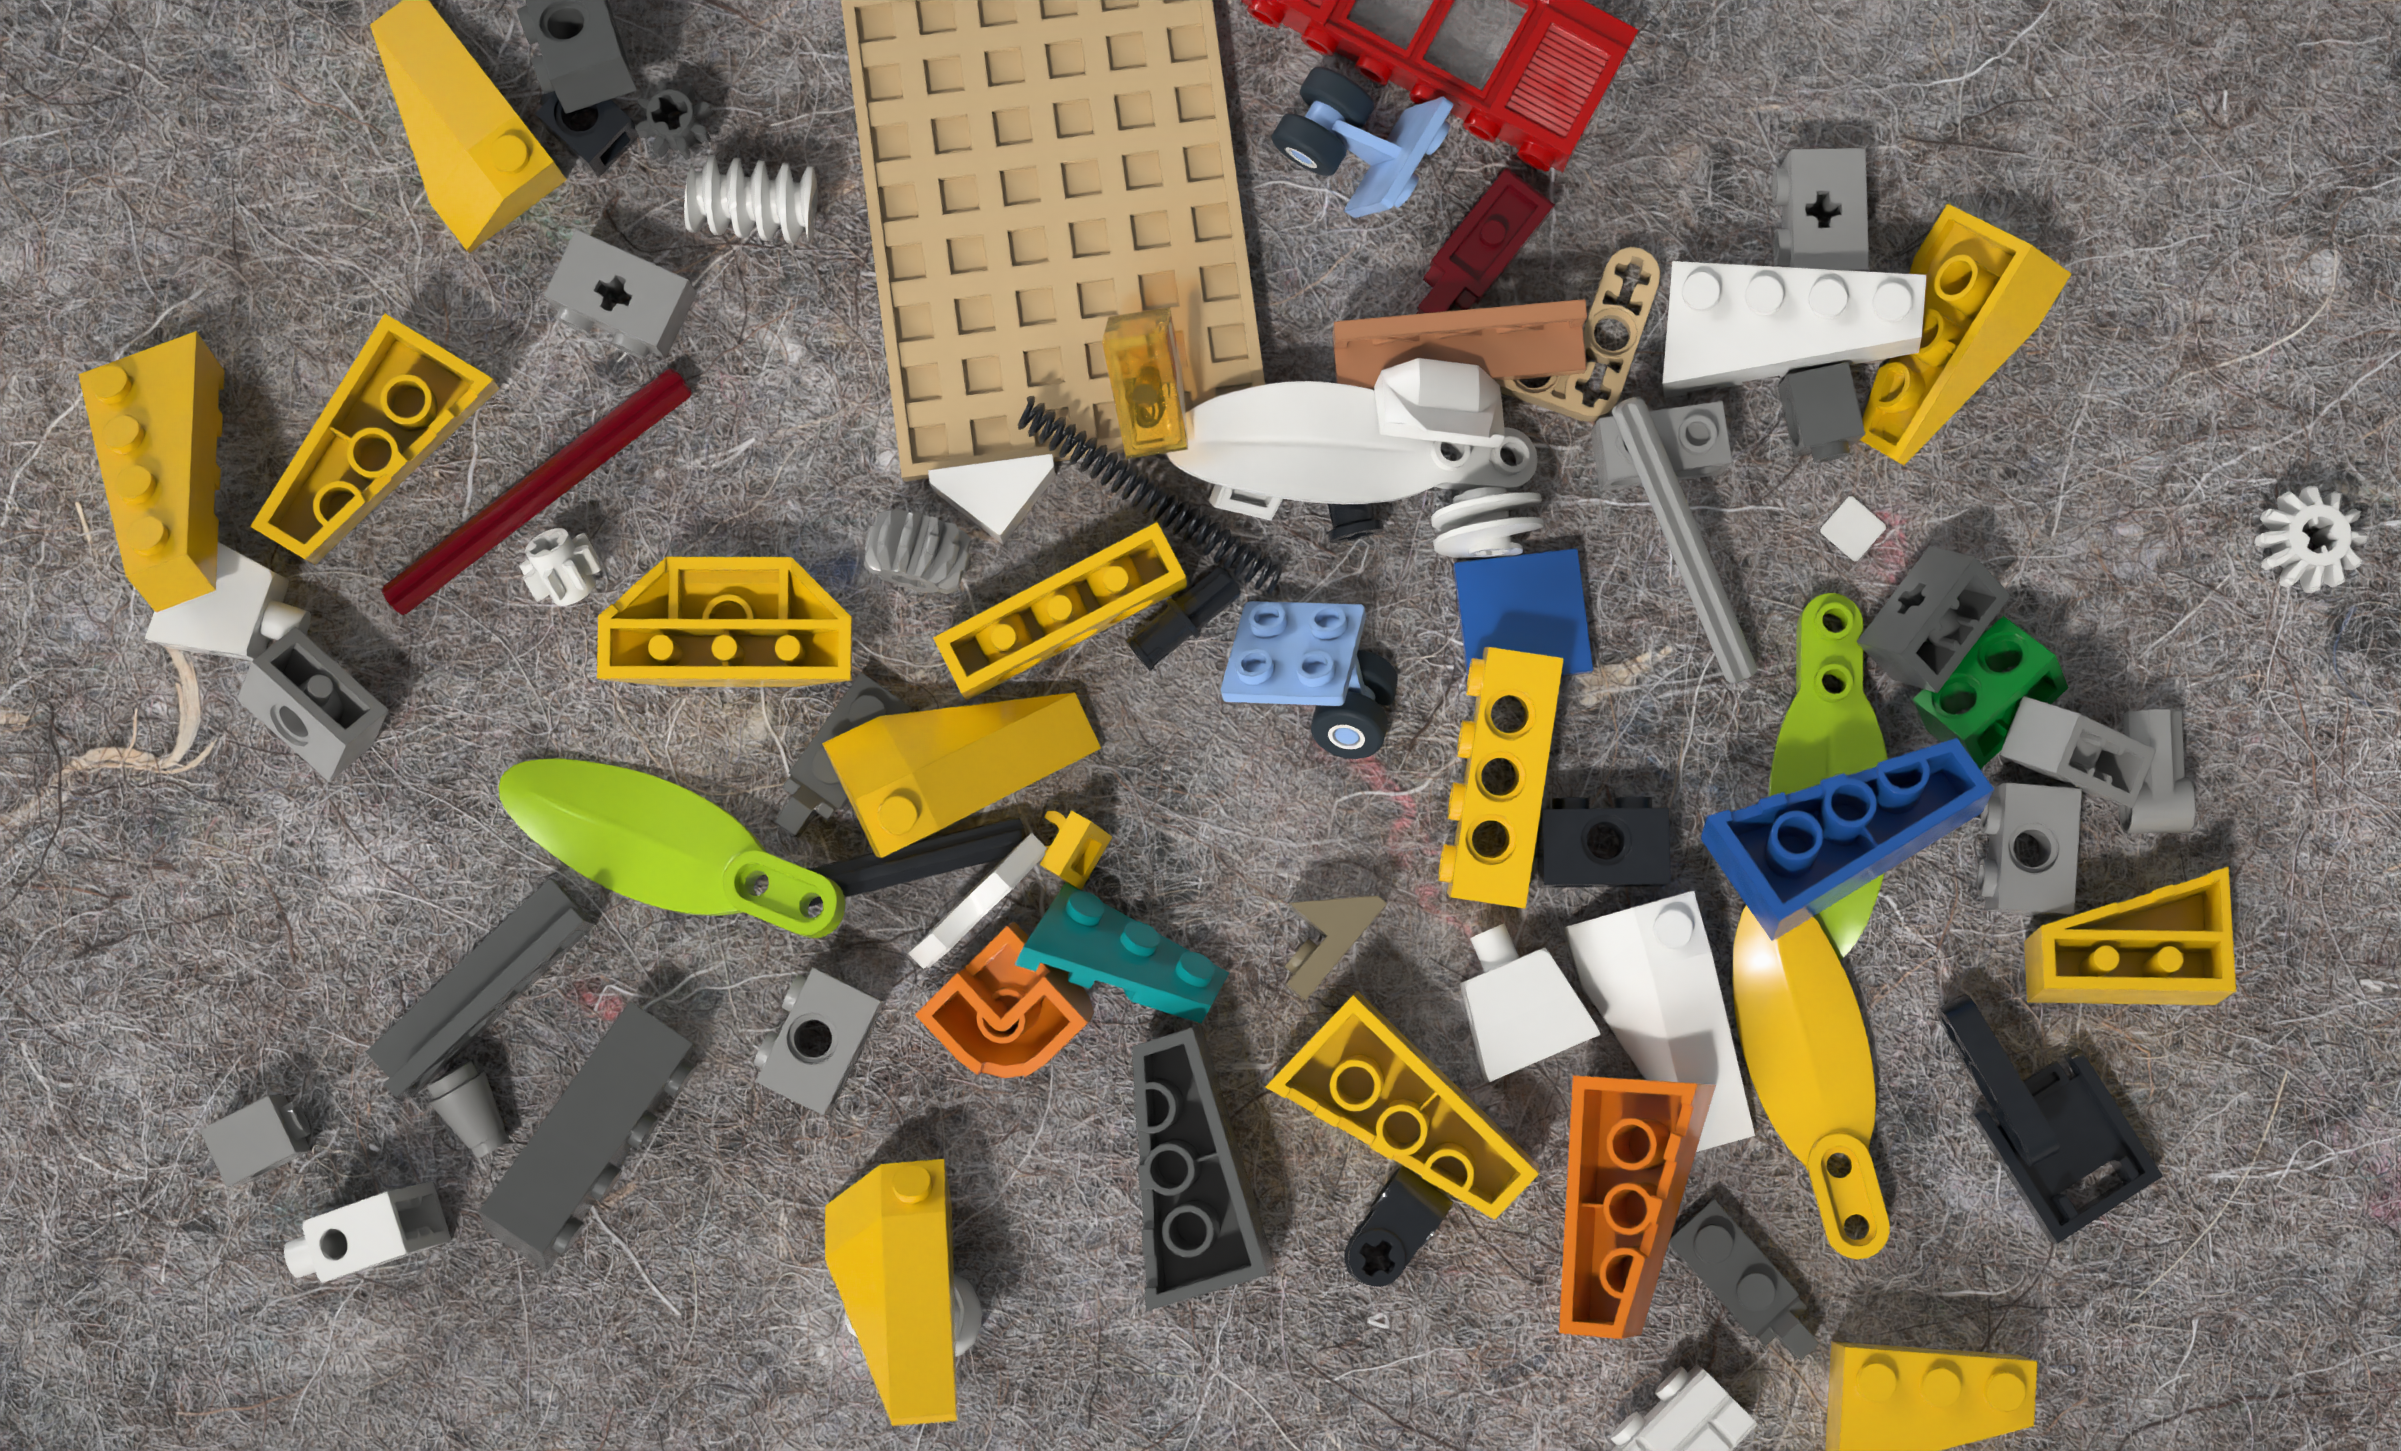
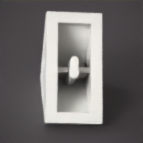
M1052 454L928 470L929 481L934 493L1002 544L1006 542L1056 477Z

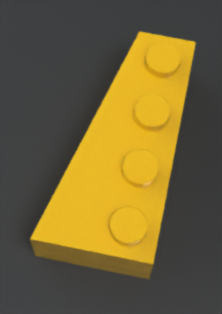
M197 331L78 374L125 576L156 613L216 591L219 519L214 514L215 490H220L221 469L216 463L217 437H222L223 415L218 409L219 390L224 389L225 370Z
M1358 990L1266 1085V1088L1297 1103L1312 1112L1319 1119L1354 1136L1369 1145L1371 1149L1418 1173L1423 1179L1494 1220L1539 1175V1164Z

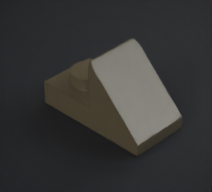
M1378 895L1288 903L1287 906L1325 938L1318 946L1308 938L1284 967L1293 976L1285 986L1300 999L1306 1001L1387 903Z

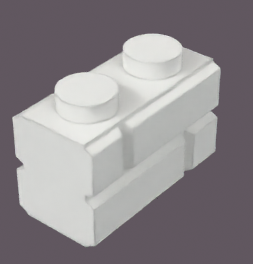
M1695 1365L1687 1372L1681 1366L1674 1370L1656 1389L1655 1394L1661 1400L1644 1418L1636 1411L1616 1428L1610 1437L1616 1444L1611 1451H1732L1758 1424L1703 1368Z

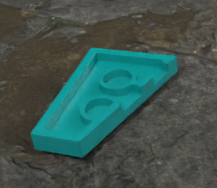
M1065 882L1023 946L1014 964L1035 972L1040 963L1069 971L1068 982L1091 989L1095 980L1124 989L1125 995L1131 1002L1201 1024L1229 975V972L1213 964L1204 955L1191 952L1157 933L1148 924L1135 921L1106 905L1094 894L1081 891Z

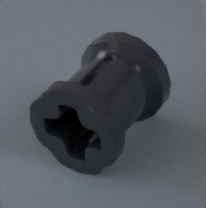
M1372 503L1328 504L1333 527L1328 532L1330 543L1359 540L1379 534L1384 530L1382 521L1374 517Z

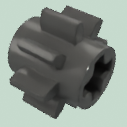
M662 80L658 81V93L650 100L646 98H638L637 100L641 110L647 115V120L638 123L635 129L640 138L657 136L653 142V151L657 157L662 158L668 149L680 151L685 160L690 159L689 148L697 140L702 142H710L711 140L707 130L701 126L700 120L707 119L713 115L708 102L692 105L695 99V90L691 83L687 82L680 91L668 89ZM679 111L681 126L670 130L667 126L669 124L667 114Z

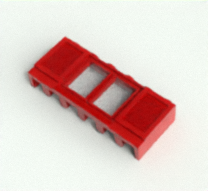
M1241 0L1242 3L1248 5V13L1261 23L1274 28H1278L1281 23L1301 33L1302 42L1312 50L1325 56H1333L1334 52L1355 62L1357 72L1370 81L1380 85H1386L1388 81H1391L1410 91L1409 98L1417 105L1445 97L1454 104L1450 113L1464 120L1463 127L1472 135L1487 142H1495L1498 138L1519 149L1517 152L1518 157L1530 166L1542 171H1549L1553 167L1562 173L1629 53L1639 31L1635 27L1584 0Z

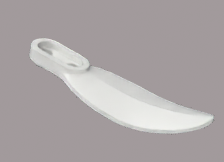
M1315 381L1266 384L1210 399L1186 412L1187 435L1183 416H1181V440L1164 443L1166 454L1176 467L1204 481L1264 496L1327 504L1389 502L1418 495L1432 487L1465 491L1484 487H1502L1507 492H1513L1532 478L1538 461L1537 452L1532 441L1521 431L1504 427L1505 438L1499 449L1380 435L1375 390L1346 384ZM1441 444H1449L1456 450V461L1447 460L1442 455ZM1501 449H1508L1514 454L1516 458L1515 466H1509L1502 461L1500 456Z

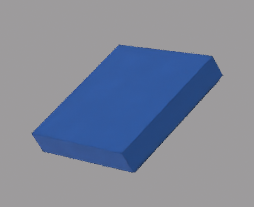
M1577 548L1453 564L1467 679L1471 658L1482 659L1484 647L1564 658L1561 677L1593 672Z

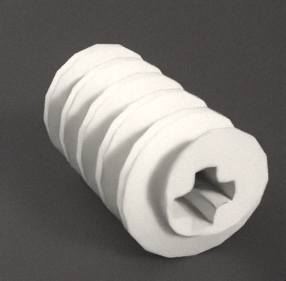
M709 155L701 172L695 171L693 164L689 168L684 202L685 227L689 232L696 233L700 231L707 217L710 231L714 235H722L730 221H732L737 237L746 238L756 222L759 237L762 240L770 241L775 236L780 225L784 240L792 244L798 241L805 227L807 238L810 242L814 232L818 200L814 166L806 167L800 183L793 182L788 163H783L776 179L771 180L768 178L765 161L758 160L751 177H745L740 158L734 157L727 173L720 174L716 156Z

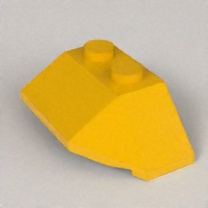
M665 557L614 604L608 606L598 615L597 679L669 687H801L852 681V617L792 557Z

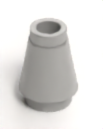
M471 1060L453 1068L427 1085L429 1092L434 1098L429 1104L469 1149L471 1148L477 1159L489 1154L510 1140L504 1130L505 1126L485 1070L478 1072Z

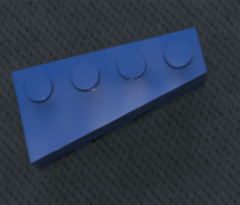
M1958 738L1878 762L1877 767L1847 776L1845 773L1821 780L1819 785L1787 795L1782 792L1760 799L1758 804L1730 812L1728 809L1706 817L1701 840L1769 939L1774 941L1981 814L1995 789Z

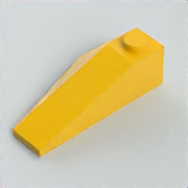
M944 1159L880 1164L825 1205L826 1265L843 1301L845 1312L852 1329L856 1333L866 1358L868 1369L891 1425L958 1421L952 1200Z

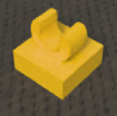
M1072 810L1067 818L1059 812L1047 811L1044 818L1057 826L1059 832L1053 843L1045 846L1047 848L1044 851L1046 854L1042 858L1040 865L1065 882L1082 890L1111 841L1112 836L1092 821Z

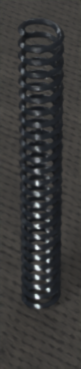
M1029 396L1026 398L1028 404L1018 422V430L1024 429L1034 418L1028 430L1029 437H1032L1045 424L1038 439L1039 444L1045 443L1056 430L1049 444V451L1055 450L1066 438L1059 452L1060 458H1064L1077 444L1069 460L1070 465L1076 464L1088 450L1081 463L1080 472H1085L1099 456L1090 473L1091 479H1095L1108 465L1100 481L1101 486H1105L1119 471L1111 487V493H1116L1130 477L1121 494L1122 500H1126L1140 484L1131 502L1132 507H1136L1150 492L1142 508V514H1146L1161 498L1152 515V520H1158L1171 505L1162 523L1163 528L1168 527L1182 511L1173 528V535L1178 534L1193 517L1183 536V542L1188 541L1203 524L1193 543L1194 549L1199 548L1213 531L1203 551L1204 556L1209 555L1223 539L1213 558L1214 563L1219 562L1234 545L1224 564V570L1229 569L1244 552L1234 571V576H1239L1254 559L1250 570L1244 578L1245 584L1249 583L1265 565L1254 588L1259 590L1275 572L1266 590L1267 594L1273 592L1282 573L1281 563L1271 567L1272 559L1270 556L1261 560V550H1255L1251 553V543L1241 545V536L1231 538L1230 529H1224L1220 532V522H1214L1210 525V515H1204L1199 519L1200 508H1194L1189 512L1190 502L1184 501L1179 505V494L1169 497V487H1164L1158 491L1159 481L1154 480L1148 484V473H1143L1137 478L1139 473L1138 466H1133L1127 470L1128 459H1123L1117 463V452H1112L1106 457L1108 452L1107 445H1102L1095 451L1097 438H1092L1085 443L1087 438L1086 431H1081L1075 436L1076 424H1071L1064 430L1066 417H1060L1054 422L1056 417L1055 410H1049L1043 416L1046 408L1045 403H1039L1033 408L1035 397Z

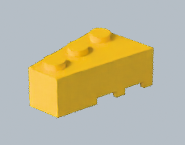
M2229 866L2212 871L2196 879L2177 885L2171 884L2133 899L2108 904L2040 926L2024 941L2027 1003L2216 1005L2235 993L2236 978Z

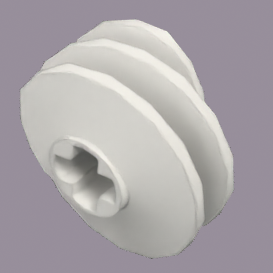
M1484 487L1468 490L1461 495L1455 496L1453 504L1437 510L1431 516L1432 527L1446 532L1439 535L1433 541L1434 551L1443 556L1464 559H1491L1521 554L1523 546L1511 542V535L1543 528L1544 521L1542 518L1509 517V511L1539 504L1542 501L1541 495L1531 492H1507L1502 487Z

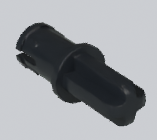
M1221 567L1216 568L1177 601L1174 602L1171 598L1165 601L1168 608L1132 637L1129 636L1125 641L1143 665L1151 671L1155 668L1156 664L1192 636L1197 640L1201 637L1198 630L1238 599L1241 590L1226 570Z

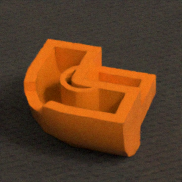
M1015 921L1007 925L965 968L957 972L915 1014L960 1063L977 1075L985 1073L1001 1078L1027 1077L1047 1064L1092 1020L1094 1014L1090 997L1084 987L1068 982L1069 971L1043 963L1039 964L1036 972L1014 965L1023 946L1029 939V936Z

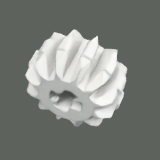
M2308 486L2302 489L2299 497L2290 491L2282 494L2277 498L2278 510L2268 509L2260 517L2262 523L2270 531L2256 536L2254 544L2261 548H2271L2273 554L2262 561L2261 568L2270 570L2280 565L2283 568L2280 574V586L2287 588L2300 580L2305 593H2314L2320 590L2323 582L2331 588L2342 584L2345 581L2343 569H2356L2362 562V559L2352 547L2366 543L2368 535L2360 531H2351L2350 523L2358 520L2361 511L2352 509L2342 514L2339 511L2342 504V493L2334 491L2322 500L2320 491L2316 486ZM2309 528L2315 532L2312 536V542L2319 547L2313 551L2307 548L2310 537L2302 532Z

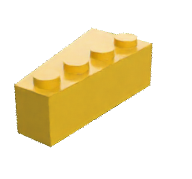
M384 313L250 527L311 564L316 565L499 390L498 385L490 376Z

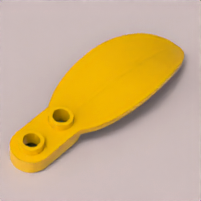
M1745 905L1737 925L1733 944V1000L1738 1036L1750 1078L1773 1128L1786 1147L1807 1170L1828 1243L1837 1253L1851 1259L1869 1258L1877 1254L1886 1244L1889 1237L1890 1224L1873 1162L1869 1154L1875 1123L1876 1094L1869 1042L1857 1000L1833 947L1814 916L1776 940L1771 941L1747 905ZM1835 1153L1845 1155L1850 1161V1171L1843 1178L1833 1177L1827 1170V1160ZM1855 1214L1862 1216L1868 1225L1867 1233L1858 1240L1849 1238L1844 1231L1846 1219Z

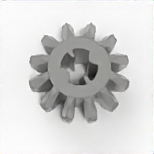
M901 509L882 511L877 513L873 526L869 528L864 549L866 551L864 566L871 574L877 575L880 580L897 584L898 587L910 588L917 592L925 591L934 595L953 593L958 590L961 579L966 575L970 560L969 548L971 538L965 531L958 529L955 524L938 520L937 517L922 515L917 511L915 513L906 512Z

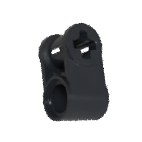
M1401 1164L1381 1189L1369 1208L1370 1212L1347 1243L1344 1250V1263L1348 1273L1356 1281L1371 1287H1383L1393 1283L1402 1274L1419 1248L1437 1230L1451 1209L1453 1201ZM1383 1241L1387 1246L1383 1256L1390 1262L1387 1269L1382 1271L1373 1268L1366 1274L1362 1270L1366 1259L1359 1253L1361 1247L1364 1244L1376 1247Z

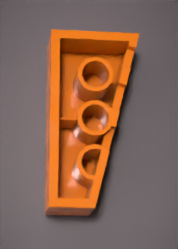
M1573 1076L1559 1333L1624 1339L1642 1334L1716 1085Z

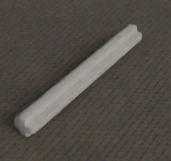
M1640 396L1622 401L1613 407L1612 414L1723 675L1729 683H1737L1747 679L1757 672L1756 663L1646 403Z

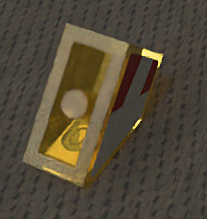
M1170 307L1109 317L1102 344L1126 459L1188 450L1182 366Z

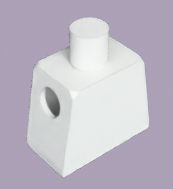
M218 542L216 591L157 613L154 611L145 639L171 649L253 661L266 650L270 638L279 640L294 627H297L306 635L310 625L311 614L309 611L283 603L288 589V579Z
M1505 923L1470 938L1485 973L1461 982L1460 987L1480 1071L1485 1082L1496 1080L1601 1035L1597 1025L1545 947L1519 958Z
M430 1181L387 1191L303 1221L302 1229L305 1236L286 1242L284 1256L288 1269L294 1277L301 1278L316 1273L318 1279L323 1283L355 1274L452 1240L434 1183Z

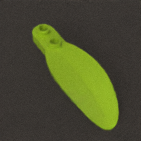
M1836 593L1819 595L1806 605L1798 617L1796 632L1797 695L1785 714L1777 736L1771 766L1768 797L1782 792L1785 795L1819 785L1821 780L1845 773L1846 776L1877 767L1878 762L1888 760L1877 718L1863 691V649L1857 643V640L1863 634V618L1857 605L1843 595ZM1826 614L1837 616L1842 623L1841 632L1833 633L1828 631L1823 624V616ZM1824 675H1834L1840 680L1842 685L1840 693L1833 694L1824 688L1822 684ZM1885 873L1814 916L1827 936L1839 961L1852 949L1863 933L1876 903Z
M564 758L524 761L510 767L500 779L498 786L499 798L504 809L532 840L578 873L623 896L664 910L691 915L722 916L746 913L807 938L827 936L839 926L845 913L844 894L833 880L769 854L754 834L730 813L710 800L672 782L619 766ZM767 875L769 881L768 888L763 894L757 896L754 891L755 882L760 876ZM820 896L823 901L822 911L816 917L811 918L808 913V906L814 898Z

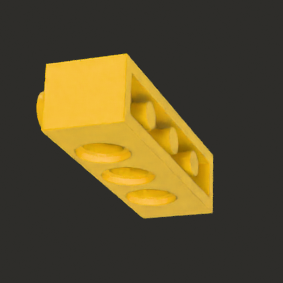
M1158 522L948 629L933 637L961 694L968 701L1187 587L1186 575Z
M1484 647L1482 659L1471 658L1466 695L1476 696L1473 721L1462 720L1457 746V757L1467 759L1464 783H1452L1447 819L1458 821L1454 845L1443 844L1438 872V881L1448 883L1447 894L1452 898L1526 909L1564 658L1492 647ZM1507 695L1517 698L1522 703L1525 711L1522 724L1512 732L1500 731L1495 727L1491 719V710L1494 703L1499 698ZM1495 758L1507 759L1515 770V781L1512 787L1501 794L1488 792L1481 778L1484 766ZM1484 821H1498L1506 833V841L1503 848L1498 853L1489 856L1477 853L1472 844V835L1475 828Z

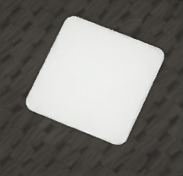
M1849 496L1821 527L1820 532L1852 561H1858L1885 531L1886 525L1857 499Z

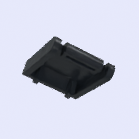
M2078 1047L2064 1054L2068 1065L2075 1074L2074 1077L2069 1079L2059 1062L2053 1061L2023 1080L2049 1122L2059 1143L2060 1152L2030 1167L2021 1158L2002 1125H1996L1983 1107L1970 1114L1973 1123L2051 1243L2056 1244L2163 1177L2091 1063ZM2108 1162H2110L2121 1179L2120 1183L2078 1210L2074 1208L2067 1195L2059 1194Z

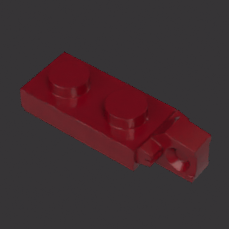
M1508 168L1504 169L1431 260L1430 269L1423 277V281L1433 288L1418 305L1417 310L1419 311L1416 314L1451 311L1455 305L1461 310H1469L1475 302L1478 304L1552 213L1555 204Z

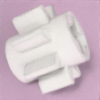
M563 528L545 531L531 540L525 549V554L529 560L519 565L524 574L523 580L535 600L538 602L550 595L553 602L558 606L571 605L585 598L595 587L596 582L592 574L602 569L596 559L598 555L586 534L581 533L571 539L568 532Z

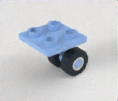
M1315 67L1310 71L1300 88L1302 99L1310 107L1305 117L1292 113L1284 115L1272 134V142L1291 161L1322 176H1332L1335 174L1346 156V149L1369 164L1368 171L1344 209V212L1353 218L1389 210L1393 206L1399 208L1406 202L1418 183L1419 177L1413 172L1425 153L1427 155L1434 153L1448 134L1450 124L1445 119L1454 104L1445 97H1440L1405 109L1387 139L1384 140L1361 130L1374 110L1372 97L1361 86L1341 73L1325 67Z
M1249 601L1245 603L1220 691L1225 702L1316 705L1311 723V733L1316 743L1335 756L1347 759H1362L1377 753L1384 743L1388 718L1380 705L1390 706L1394 702L1398 676L1394 667L1383 657L1372 652L1358 650L1366 620L1363 605Z

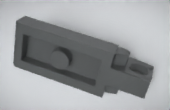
M861 672L790 770V776L782 788L793 796L775 822L793 836L800 838L817 813L829 821L837 809L842 811L849 799L822 743L878 716L909 713L913 711V708Z
M1711 1198L1671 1234L1668 1245L1750 1336H1755L1764 1346L1768 1345L1776 1337L1793 1357L1798 1358L1800 1361L1819 1345V1342L1797 1319L1807 1309L1805 1304L1797 1297L1799 1293L1715 1199Z

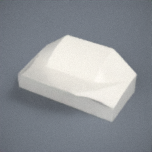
M1417 358L1380 372L1374 386L1380 435L1500 448L1505 438L1500 385L1478 365Z

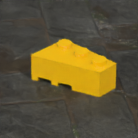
M1831 1341L1825 1451H1941L2033 1427L2035 1420L2037 1361L2014 1354Z

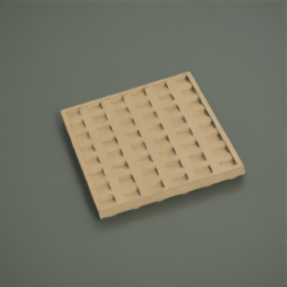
M841 0L901 476L904 482L928 479V470L1052 454L1054 462L1070 460L1077 444L1064 458L1059 456L1066 438L1055 450L1049 451V444L1056 430L1043 444H1039L1038 439L1045 424L1032 437H1029L1028 430L1034 418L1024 429L1018 430V422L1028 404L1026 398L1029 396L1035 397L1033 408L1039 403H1045L1046 408L1043 416L1049 410H1055L1056 417L1054 422L1060 417H1066L1064 430L1069 425L1076 424L1075 436L1081 431H1086L1087 438L1085 443L1092 438H1097L1095 451L1102 445H1107V455L1112 452H1117L1118 454L1164 448V444L1138 448L1133 446L1128 382L1132 379L1174 374L1167 340V331L1171 317L1181 361L1185 413L1215 397L1265 385L1212 0ZM1178 395L1179 412H1180V417H1181V416H1183V415H1182V410H1181V405H1180V400H1179V395ZM1088 450L1084 453V455L1081 458H1085Z

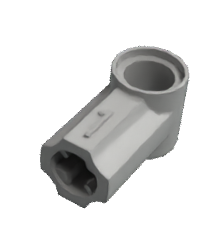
M2147 709L2123 713L2124 735L2156 749L2134 807L2130 808L2118 804L2119 821L2123 832L2126 834L2189 833L2194 825L2196 802L2193 784L2189 777H2185L2182 710Z

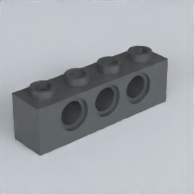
M526 0L527 6L517 9L528 43L531 45L538 42L542 55L533 57L532 63L544 94L555 91L566 114L637 90L609 0Z

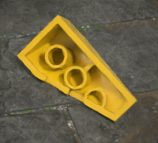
M402 0L370 24L429 202L468 253H471L567 181L552 158L429 0Z
M1948 203L1914 256L1909 274L1926 275L1923 327L1919 353L1890 358L1889 363L1878 369L1862 418L1865 435L1860 441L1903 466L2039 327L2072 273L2033 245Z
M1075 692L878 716L822 743L875 855L880 858L937 832L1102 749Z

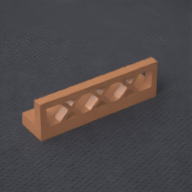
M1586 300L1334 321L1332 338L1336 382L1338 384L1374 390L1382 370L1417 358L1478 365L1495 381L1584 374L1587 370L1583 337V325L1587 319Z

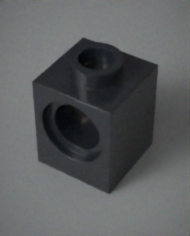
M555 91L542 95L540 100L542 107L535 113L545 129L598 178L639 137L633 120L611 99L566 114ZM583 109L598 111V119L590 129L582 132L570 129L571 119L578 111Z

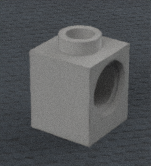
M268 1095L199 1130L226 1187L245 1185L311 1151L305 1138L311 1134L308 1120L297 1102L291 1101L288 1103L285 1095Z

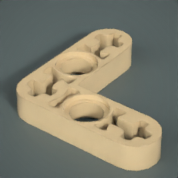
M1634 247L1621 249L1615 253L1602 273L1583 328L1585 354L1601 364L1620 366L1618 373L1607 367L1603 374L1599 390L1608 395L1607 400L1598 399L1593 407H1588L1582 404L1583 393L1575 389V384L1586 385L1592 375L1596 362H1586L1587 370L1584 374L1550 376L1548 383L1539 388H1529L1523 385L1519 379L1496 381L1500 385L1501 393L1581 421L1594 422L1599 418L1609 415L1622 393L1659 285L1660 269L1655 258L1649 252ZM1629 263L1639 266V277L1647 281V285H1636L1627 304V308L1639 309L1638 316L1623 306L1603 304L1604 297H1607L1613 303L1618 299L1623 279L1615 275V270L1625 271ZM1605 319L1618 320L1627 329L1628 343L1620 350H1605L1595 340L1594 329L1596 324Z

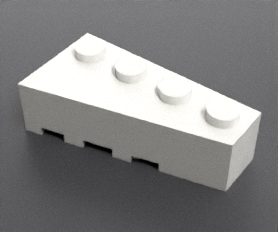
M1672 261L1662 382L1664 397L1671 398L1687 395V392L1712 387L1721 389L1742 385V382L1779 375L1782 378L1788 374L1849 362V365L1919 353L1923 327L1926 275Z

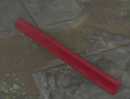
M669 368L386 583L381 590L386 601L399 614L409 613L689 399L692 392L688 384L675 369Z

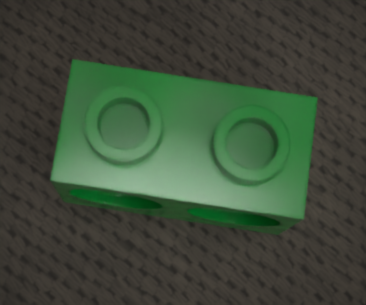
M2002 616L1992 627L1983 632L1938 693L1921 689V692L1913 698V702L1926 730L1941 743L1958 738L1981 770L2002 750L2010 725L2015 718L2023 696L2051 705L2069 687L2057 656L2005 616ZM2017 666L2011 671L2001 673L2009 667ZM1971 708L1966 713L1956 715L1959 711L1963 709Z

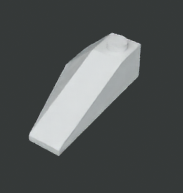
M1694 891L1564 927L1582 990L1598 1009L1615 1034L1616 1040L1632 1059L1644 1079L1716 1085L1696 1152L1755 1136L1715 964Z

